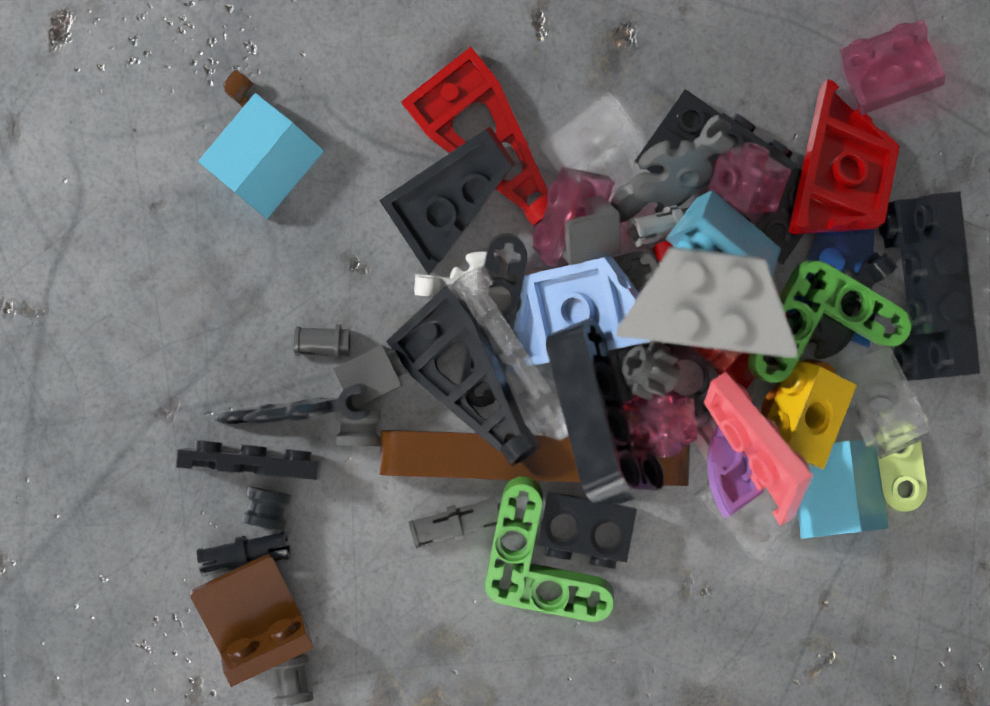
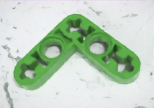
M804 261L793 270L779 296L784 314L787 310L794 308L802 316L803 323L801 329L797 333L792 334L797 348V358L775 355L774 359L780 363L778 369H768L765 372L767 363L762 360L764 354L750 352L748 367L754 377L764 382L775 383L788 378L823 313L875 344L898 346L908 338L911 331L908 313L831 265L822 261ZM819 272L817 280L822 283L821 288L811 289L808 292L810 283L805 280L806 275ZM852 290L859 295L861 307L857 314L849 317L842 311L841 300L845 293ZM808 292L804 301L812 302V307L810 308L806 303L794 301V296L805 297ZM871 314L881 318L892 317L891 324L896 327L895 332L883 335L885 331L884 326L874 320L867 319Z
M529 477L511 479L503 490L486 574L485 590L488 596L499 604L588 622H598L607 618L613 609L614 590L606 579L531 563L542 510L543 491L541 486ZM520 491L528 492V499L530 500L526 503L523 520L514 518L517 500L514 497H518ZM509 531H518L525 536L527 543L520 550H509L503 545L501 541L502 536ZM505 562L514 563L511 576L513 583L509 585V589L500 588L499 580L503 576ZM544 581H554L561 586L563 592L558 598L547 600L538 594L537 587ZM570 585L576 586L574 604L567 603L570 595ZM591 591L600 593L601 601L597 602L596 607L588 606L587 597L591 595Z

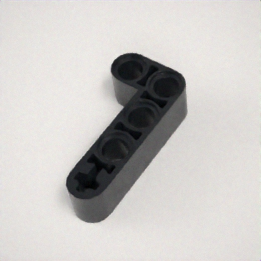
M589 318L549 334L546 338V351L578 475L586 496L594 503L622 504L661 490L664 486L665 477L658 458L652 452L635 450L607 342L600 326L595 320Z

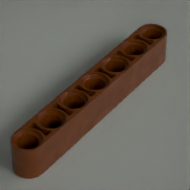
M381 430L379 475L511 480L517 477H529L535 481L581 483L569 436L534 435L541 444L539 449L523 462L511 466L501 451L498 452L477 433ZM508 434L506 439L509 441L513 437H515V435ZM632 438L635 450L652 452L658 458L664 471V486H689L690 441Z

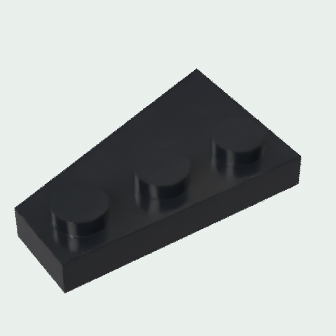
M195 440V448L178 449L176 468L192 469L195 466L219 472L244 473L245 471L265 476L318 480L320 479L321 461L311 460L312 451L285 449L284 457L267 456V447L240 444V451L237 453L222 451V442Z

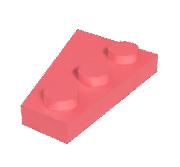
M725 372L711 381L704 404L732 449L736 452L744 451L747 455L753 472L750 478L758 491L764 487L768 489L779 507L772 513L781 526L795 517L813 475L810 473L806 460L799 453L793 452L781 438L776 424L771 419L764 418L753 405L751 396L745 387L741 384H736Z

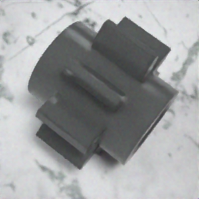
M651 341L649 347L639 344L629 351L623 363V374L626 377L625 384L633 387V394L651 400L654 393L663 397L674 389L679 380L680 367L676 363L678 357L670 354L671 347L658 341Z

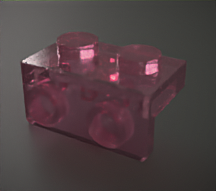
M923 19L913 23L898 24L890 31L869 39L861 38L855 40L840 50L841 74L861 115L945 85V74L930 46L928 28Z
M561 166L557 180L549 188L548 205L543 219L537 224L533 234L532 248L546 265L556 267L559 259L565 260L561 255L566 243L565 222L586 216L585 198L602 195L609 201L615 182L608 175Z

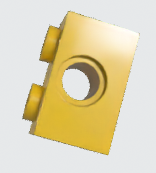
M798 361L788 378L781 381L767 418L776 424L781 438L793 452L799 453L808 465L824 470L857 385L821 366Z

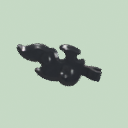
M875 252L863 262L858 272L855 273L852 269L847 268L844 269L843 273L870 289L875 283L889 276L898 266L888 253L880 256L878 252ZM819 272L809 278L810 288L808 292L811 289L821 288L822 283L817 280ZM851 290L842 297L841 308L847 316L852 317L860 310L861 299L855 291ZM797 310L796 313L786 317L791 334L797 333L802 327V316ZM823 313L807 345L812 342L816 344L817 349L814 352L816 359L829 358L842 351L856 332ZM871 314L867 320H874L876 315ZM764 354L762 360L767 365L779 366L780 364L774 359L775 355Z
M354 384L345 388L340 396L336 398L320 397L304 399L289 404H264L258 407L222 412L214 417V421L222 424L267 423L288 419L296 421L339 411L350 420H360L369 416L371 411L370 409L359 410L353 406V395L367 391L366 385Z

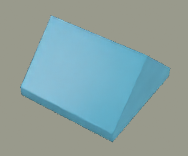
M254 93L198 162L267 219L324 150L292 121L258 94Z
M876 439L834 443L824 470L808 465L813 476L797 510L801 539L889 528L886 504L882 493Z

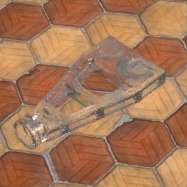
M610 92L538 145L539 150L561 179L584 199L602 195L611 203L616 191L605 189L589 174L590 163L610 148L617 147L624 151L632 169L631 181L636 175L649 172L646 169H640L639 165L634 163L645 146L637 127ZM629 220L620 223V228L627 233V228H631L628 225ZM665 240L656 241L643 246L655 255L652 247H654L656 244L660 242H664Z
M483 265L469 271L453 283V286L461 299L465 300L470 312L488 336L509 385L537 433L561 441L568 436L558 394L554 396L490 297L489 286L494 281L485 266Z

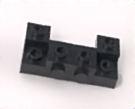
M685 89L634 163L638 165L641 156L651 147L662 141H669L671 149H678L681 141L693 142L701 135L705 124L716 115L722 117L731 124V128L725 134L734 139L735 143L727 152L711 155L718 166V173L715 179L763 212L754 226L781 248L777 262L783 265L804 235L789 232L802 172L797 167L798 164L790 159L793 152L775 139L771 138L767 143L753 133L756 129L755 125L737 113H734L731 117L725 113L721 114ZM653 165L646 168V170L650 173H661L664 167Z
M961 191L936 193L919 198L889 202L885 222L878 229L880 235L884 238L885 248H901L907 313L911 323L910 335L893 350V364L899 373V382L981 374Z

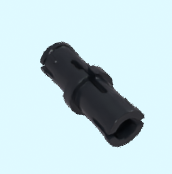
M281 531L277 534L249 540L246 536L236 537L234 543L205 549L199 548L196 555L197 563H202L203 565L199 567L201 576L206 577L210 574L234 570L266 554H271L275 561L291 559L290 545H286V542L289 541L286 531Z

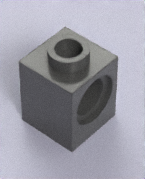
M380 345L333 368L343 390L354 384H364L367 386L366 392L353 395L352 404L355 408L403 386L399 377L406 374L395 349L387 353L384 345Z

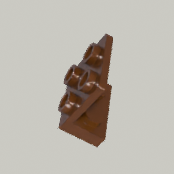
M266 554L190 591L191 600L220 653L223 673L231 687L314 649L308 625L271 554Z

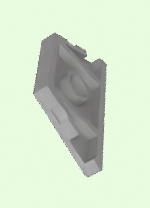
M671 246L623 320L617 326L616 332L618 337L797 358V348L764 257Z

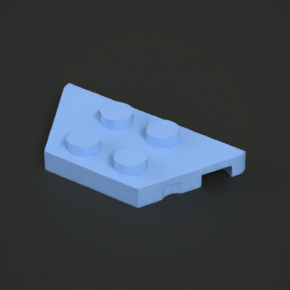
M612 256L524 275L520 294L521 307L516 314L513 331H516L517 334L513 353L507 358V371L549 363L546 351L547 336L589 318L595 320L602 329L608 350L651 342V340L616 336L617 326L637 299L639 292Z

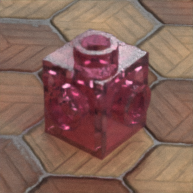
M744 143L743 147H731L727 152L720 154L715 162L714 173L708 189L717 193L738 212H776L791 170L770 158V152L766 148L754 143Z
M672 390L663 397L654 393L651 400L637 395L623 404L634 448L653 452L657 457H671L677 455L681 449L697 440V421L695 419L694 398L676 394Z

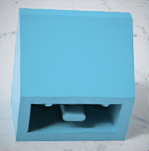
M713 190L697 197L666 237V240L674 247L764 257L771 278L781 251L779 246Z

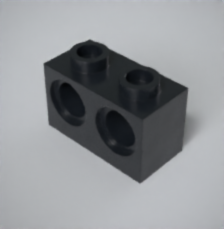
M547 491L537 545L546 547L545 556L571 560L572 553L590 556L589 564L615 569L617 561L627 563L637 509L619 504H599L587 498ZM567 514L576 521V531L568 539L556 538L551 532V523L558 515ZM610 522L619 527L620 539L616 545L606 548L597 544L595 533L601 524Z

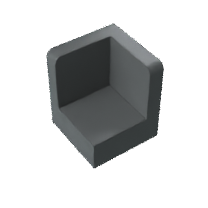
M602 195L585 198L586 216L567 220L565 222V236L555 238V249L570 265L621 253L619 212Z

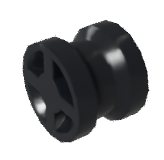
M248 487L246 496L250 502L248 510L242 515L241 522L257 527L285 531L287 521L283 515L285 507L291 503L292 495L269 489Z

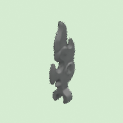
M716 115L705 124L701 135L693 142L681 141L678 149H671L669 141H662L647 150L639 160V168L644 170L649 166L660 165L664 167V170L661 173H640L632 181L617 189L610 204L619 212V222L622 223L633 218L651 202L657 203L654 207L656 213L662 212L665 207L673 205L679 207L697 189L710 184L718 173L717 163L711 155L714 153L723 154L735 143L734 139L725 134L731 128V124L719 115Z

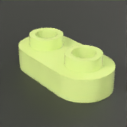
M902 422L888 423L880 428L875 436L883 497L885 503L892 509L903 512L912 511L918 508L927 496V481L921 439L918 432L909 424ZM897 436L903 437L906 441V449L902 453L894 452L891 446L892 440ZM907 480L912 485V493L910 496L902 498L898 494V485L902 481Z

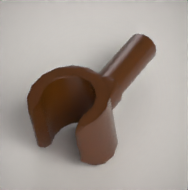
M234 70L224 82L223 88L225 93L243 108L249 100L245 94L254 84L238 70Z

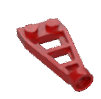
M469 47L403 99L401 104L425 135L448 154L466 143L464 139L454 132L452 128L453 120L474 103L480 102L485 104L489 108L496 124L495 134L501 143H508L512 146L522 163L521 173L512 180H503L496 191L521 209L523 215L534 227L557 210L561 204L552 192L548 191L499 81L473 48ZM540 193L542 195L532 204H527L530 194Z

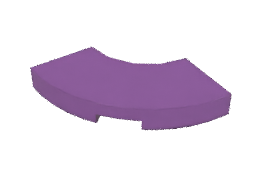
M717 424L708 450V478L713 498L725 519L761 495L764 490L758 491L750 478L753 472L745 452L733 450Z

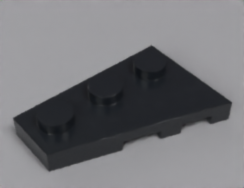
M490 126L379 200L428 275L434 272L514 167L515 163Z

